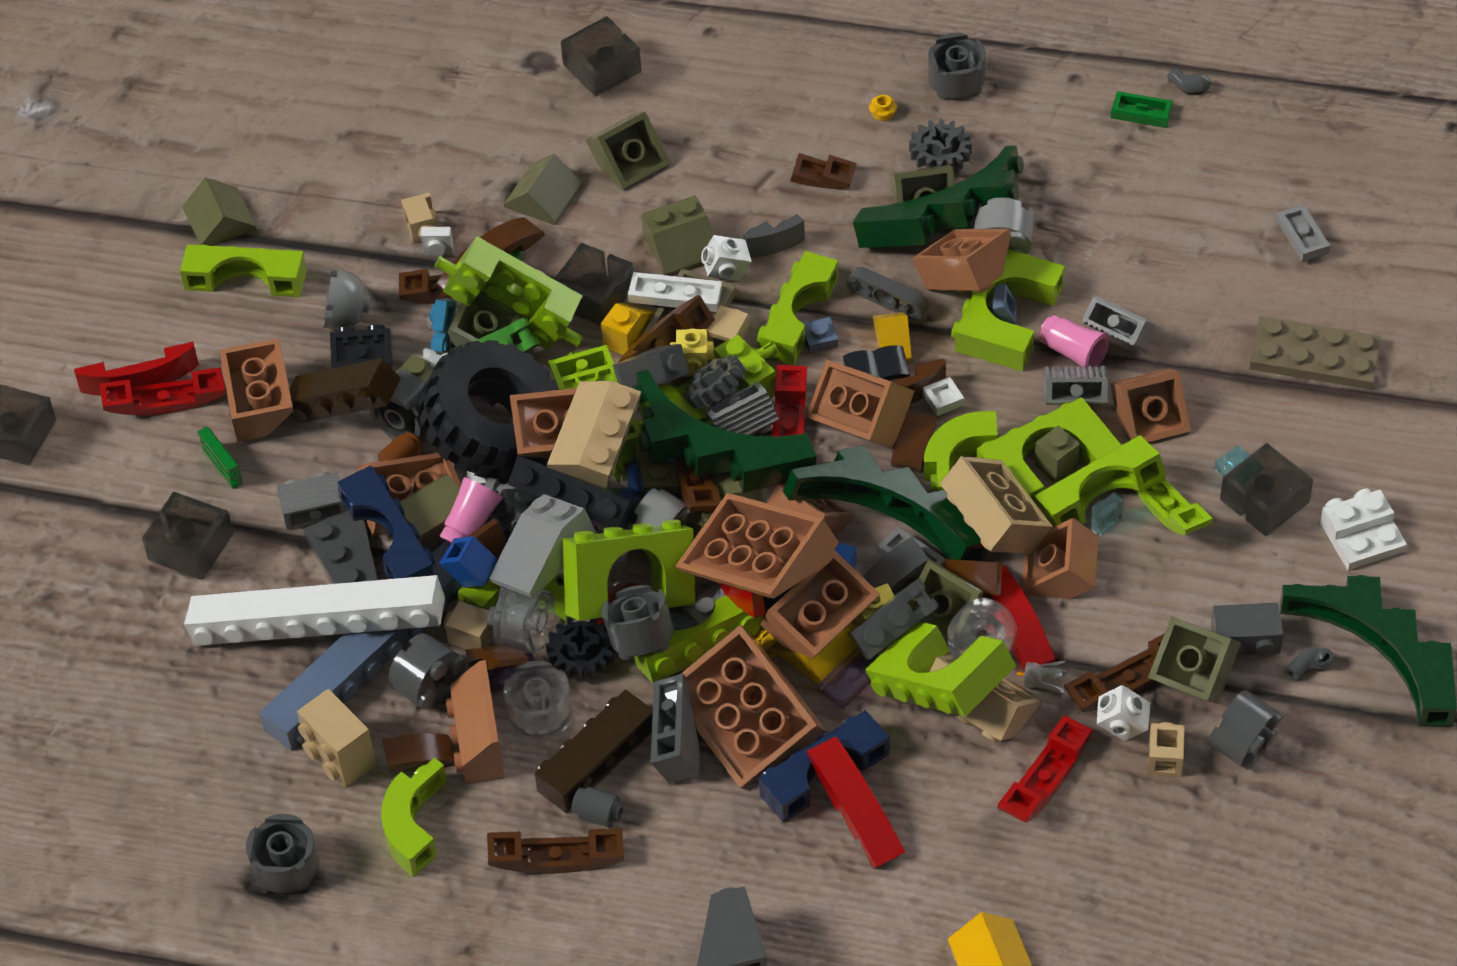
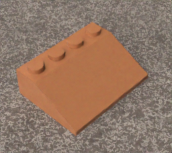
M727 493L675 567L678 571L774 599L821 569L839 542L823 518Z
M739 625L681 673L686 676L696 730L741 789L758 780L768 768L777 767L788 760L792 753L799 749H805L813 744L820 735L827 732L753 633L742 625Z

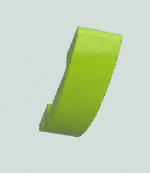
M1166 477L1141 491L1135 490L1149 511L1164 526L1177 534L1187 535L1213 524V518L1197 502L1190 505L1166 480Z

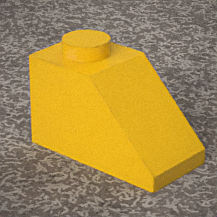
M615 303L601 322L603 345H607L611 351L624 355L643 335L656 311L636 303Z

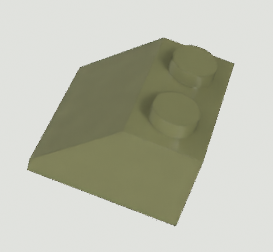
M646 112L632 114L586 139L598 166L621 190L670 164V160Z
M949 165L890 173L894 204L927 196L955 185L953 167Z
M696 195L641 214L643 238L663 275L672 276L678 274L681 268L690 270L704 265L701 260L702 251L709 244L713 237V232L707 214Z
M1171 616L1148 678L1218 704L1242 642Z

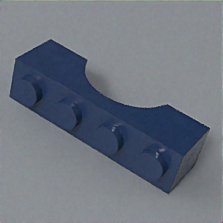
M370 465L337 481L339 498L353 521L369 520L377 522L391 533L393 537L392 545L383 555L384 571L389 579L433 576L434 557L427 547L423 549L418 541L420 536L413 523L407 524L403 517L405 515L404 509L397 498L392 499L389 495V486L382 474L377 475Z
M866 710L857 716L848 717L841 726L830 733H823L813 744L803 750L795 751L788 760L777 767L768 768L759 778L760 797L783 823L810 806L809 784L817 772L806 753L807 750L836 736L857 768L862 771L890 755V736Z

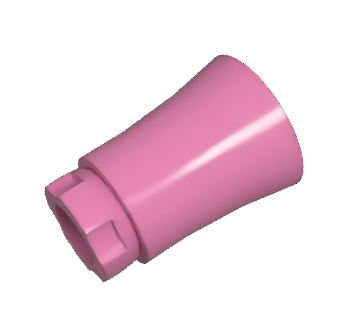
M1055 315L1048 317L1044 321L1039 334V340L1048 345L1050 349L1066 356L1079 366L1083 367L1085 365L1087 368L1090 365L1094 368L1102 363L1110 342L1107 333L1091 330Z
M463 477L458 496L444 523L446 527L440 534V538L451 544L454 538L469 537V535L485 524L492 511L503 498L491 489Z

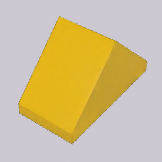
M903 312L873 315L878 348L892 345L903 346L906 361L912 362L907 315Z

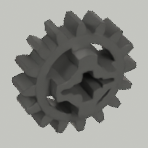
M943 119L939 120V124H934L933 121L929 120L928 127L920 124L918 125V132L912 131L911 140H909L910 159L916 160L918 168L924 165L926 168L949 165L962 169L963 161L969 162L970 154L972 153L970 133H964L963 125L955 128V121H951L947 125L944 124Z
M728 355L725 359L722 357L720 359H713L708 365L694 373V378L691 379L692 384L685 388L686 392L683 395L694 409L698 408V410H701L705 405L707 408L715 406L736 391V386L739 385L738 381L745 377L743 373L746 372V368L736 355L733 357Z

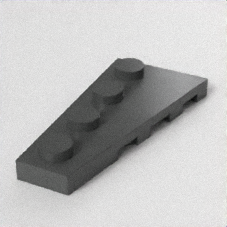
M345 510L303 529L305 538L332 584L378 580L364 520L353 521L349 512Z

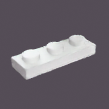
M633 272L628 291V302L677 308L693 297L700 295L708 309L712 312H717L722 293V281Z

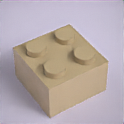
M329 689L297 710L300 723L298 730L305 742L302 744V747L312 760L317 758L323 764L322 768L331 780L337 779L346 788L377 765L369 729Z

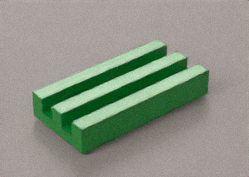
M1117 91L1110 118L1167 128L1173 108V101Z
M206 426L197 431L200 443L203 445L201 446L203 452L231 488L235 489L242 485L243 481L239 465L211 429Z

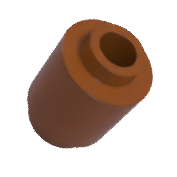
M406 432L404 435L399 434L378 453V460L380 462L420 456V452L423 451V445L410 432Z

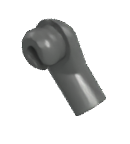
M1175 67L1167 75V78L1186 94L1206 91L1211 86L1210 78L1201 73L1185 75Z
M1306 648L1288 665L1285 673L1292 680H1298L1306 670L1328 668L1334 661V654L1327 648Z

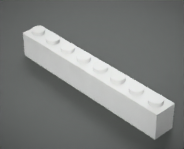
M437 575L191 596L184 626L194 646L440 626L445 595Z

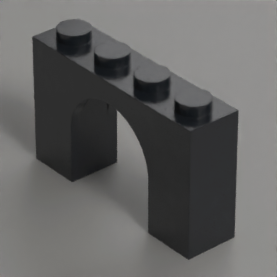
M517 455L508 485L537 497L545 494L585 508L590 519L609 527H620L626 530L629 522L635 524L638 515L634 511L646 494H641V492L629 487L604 488L548 468L549 458L521 457Z

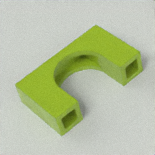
M1008 249L1002 276L992 282L993 286L990 289L981 293L972 291V298L966 299L962 309V318L960 321H955L951 332V338L955 339L954 351L1023 372L1033 351L1034 330L1002 321L992 315L988 308L993 299L994 286L1005 283L1014 297H1023L1054 306L1064 286L1065 265Z
M1081 397L1073 402L1064 403L1058 409L1046 415L1036 417L1028 424L1019 428H1013L1007 434L993 441H986L977 448V458L1002 460L1036 504L1034 496L1044 490V485L1028 467L1024 459L1035 450L1036 441L1055 427L1060 426L1080 443L1079 459L1085 466L1120 447L1121 444Z
M680 520L662 521V526L655 527L647 523L634 524L632 530L624 531L620 527H609L603 529L604 533L594 534L592 531H578L574 533V537L562 538L565 615L581 621L603 617L601 611L604 603L608 600L607 580L609 571L622 554L633 549H641L647 555L651 565L652 591L658 593L659 589L663 591L668 608L695 604V575L678 571L675 567L693 542V528L682 525Z
M918 621L900 635L865 671L871 680L872 689L881 697H889L902 702L920 705L924 708L940 710L947 714L951 713L966 717L1016 667V664L1003 640L980 636L954 662L942 669L929 672L936 657L945 656L950 650L937 625Z

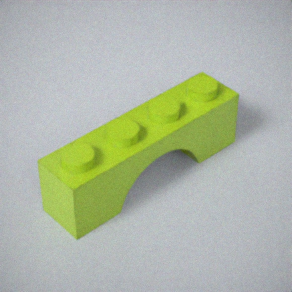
M191 244L186 246L180 268L184 290L214 292L220 284L228 279L238 276H251L266 283L270 289L271 296L301 297L307 272L303 251Z
M804 251L800 261H795L789 282H784L782 285L778 303L771 306L766 326L762 325L758 332L757 342L760 343V348L770 341L777 347L778 352L768 357L769 359L795 366L806 344L805 324L800 322L795 314L807 304L828 301L839 280L838 260Z
M1139 435L1036 494L1034 498L1037 507L1053 527L1071 518H1074L1083 525L1086 523V509L1090 502L1098 495L1117 488L1141 491L1166 477L1160 453Z
M725 595L715 600V609L707 620L695 627L674 631L669 641L670 646L666 651L635 656L636 665L654 684L655 681L665 679L690 667L739 625L751 631L754 636L759 634L764 629L760 625L764 617L762 615L753 618L737 607Z

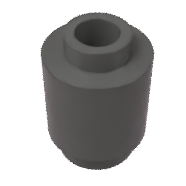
M590 786L586 789L578 788L571 807L572 813L578 814L579 819L608 828L613 823L620 821L624 805L620 803V796Z

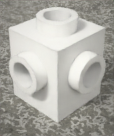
M713 235L709 244L704 247L701 255V260L705 265L708 277L740 281L752 262L746 240Z
M1124 685L1099 696L1097 725L1109 731L1112 735L1126 741L1149 729L1150 702Z

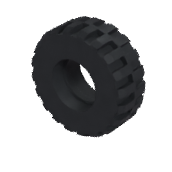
M478 340L467 342L464 347L459 345L452 348L447 355L442 356L437 362L422 390L423 394L419 400V409L422 413L420 421L423 429L428 432L426 436L433 447L436 446L439 450V455L446 461L449 460L454 463L457 469L463 472L467 470L474 473V476L486 478L487 476H493L494 479L507 478L512 473L518 454L513 422L499 423L487 419L474 408L469 397L485 396L494 399L503 405L512 417L510 395L559 390L555 381H552L549 377L550 373L544 365H539L535 361L534 356L528 352L525 354L514 345L499 344V341L486 340L480 343Z

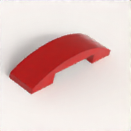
M194 342L164 348V358L106 371L104 362L75 368L74 373L81 393L101 396L100 383L130 379L131 387L173 382L188 374L199 365Z
M777 365L774 409L779 421L773 423L772 436H789L804 433L807 366Z
M219 367L191 371L192 379L131 387L130 379L100 383L103 411L122 415L145 416L168 414L204 405L226 394L222 369Z
M1002 565L1001 595L983 594V600L988 599L1010 637L1012 651L1024 672L1027 662H1036L1040 665L1055 662L1051 646L1030 602L1013 576Z
M1064 715L1049 734L1045 748L1019 783L1014 781L998 803L997 808L1025 823L1031 821L1047 805L1063 784L1086 747L1093 729Z

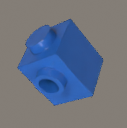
M474 536L454 538L439 564L463 587L484 586L490 580L489 577L498 559Z

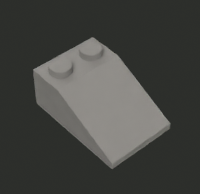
M545 494L535 499L532 505L521 514L489 577L491 582L533 598L563 570L562 538L574 537V533L578 531H592L596 534L585 508Z

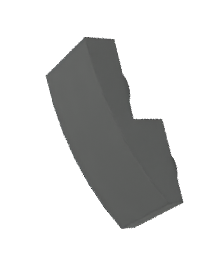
M796 214L787 220L781 221L774 228L765 221L757 227L749 229L747 233L743 234V239L746 240L750 257L777 253L804 241V220Z
M911 536L881 558L865 573L863 578L874 588L888 583L895 595L905 588L904 581L922 571L930 559Z

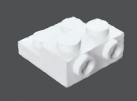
M1362 489L1352 499L1342 501L1341 498H1334L1328 501L1325 507L1322 508L1320 524L1348 571L1405 553L1407 549V543L1393 521L1394 511L1381 490L1371 492L1370 489Z

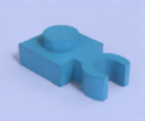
M436 299L435 304L431 307L430 320L433 322L432 330H434L431 350L439 352L449 350L450 336L448 329L455 316L457 301L454 299Z

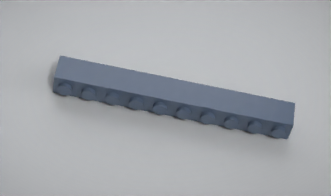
M491 513L485 524L495 518L499 522L508 541L511 533L502 520ZM444 541L432 552L435 560L433 575H437L445 595L443 612L447 605L458 597V591L462 588V585L439 564L450 546V543ZM424 627L346 633L342 635L259 712L264 731L292 751L300 743H304V738L298 730L300 723L297 710L327 689L342 703L350 700L368 679H372L378 674L380 668L387 661L396 657L410 639L421 634Z

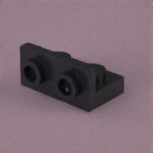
M370 325L367 327V330L355 331L354 327H341L337 329V332H330L332 368L383 358L390 366H393V334L391 329L385 328L384 325Z

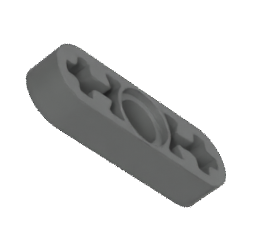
M865 267L855 268L847 279L848 287L855 294L893 312H903L911 320L921 319L929 308L928 300L921 293Z

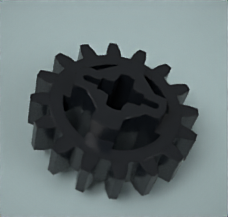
M568 617L566 626L557 623L556 633L549 632L548 634L549 643H546V651L549 665H555L556 674L565 671L567 680H570L573 675H578L579 681L583 682L585 675L588 674L594 680L596 679V671L599 670L606 673L607 664H614L615 662L614 654L617 652L611 645L605 623L597 625L596 618L590 619L589 622L585 620L573 622Z

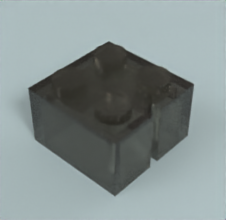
M608 16L561 40L563 65L595 97L642 72L640 48L625 33L622 35V30Z
M580 243L554 280L582 295L574 315L601 325V322L615 303H623L628 297L634 272L633 263L609 254L607 257V277L605 252Z
M0 384L1 459L30 466L57 420L50 397Z
M1265 443L1223 476L1220 500L1238 515L1242 516L1246 513L1245 520L1267 537L1310 502L1314 479L1271 445Z
M173 491L159 512L161 518L156 517L142 537L147 558L154 563L203 580L234 534L229 512Z

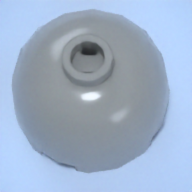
M331 269L323 328L337 330L341 327H353L359 322L362 312L368 313L370 295H365L364 284L359 277L344 270Z

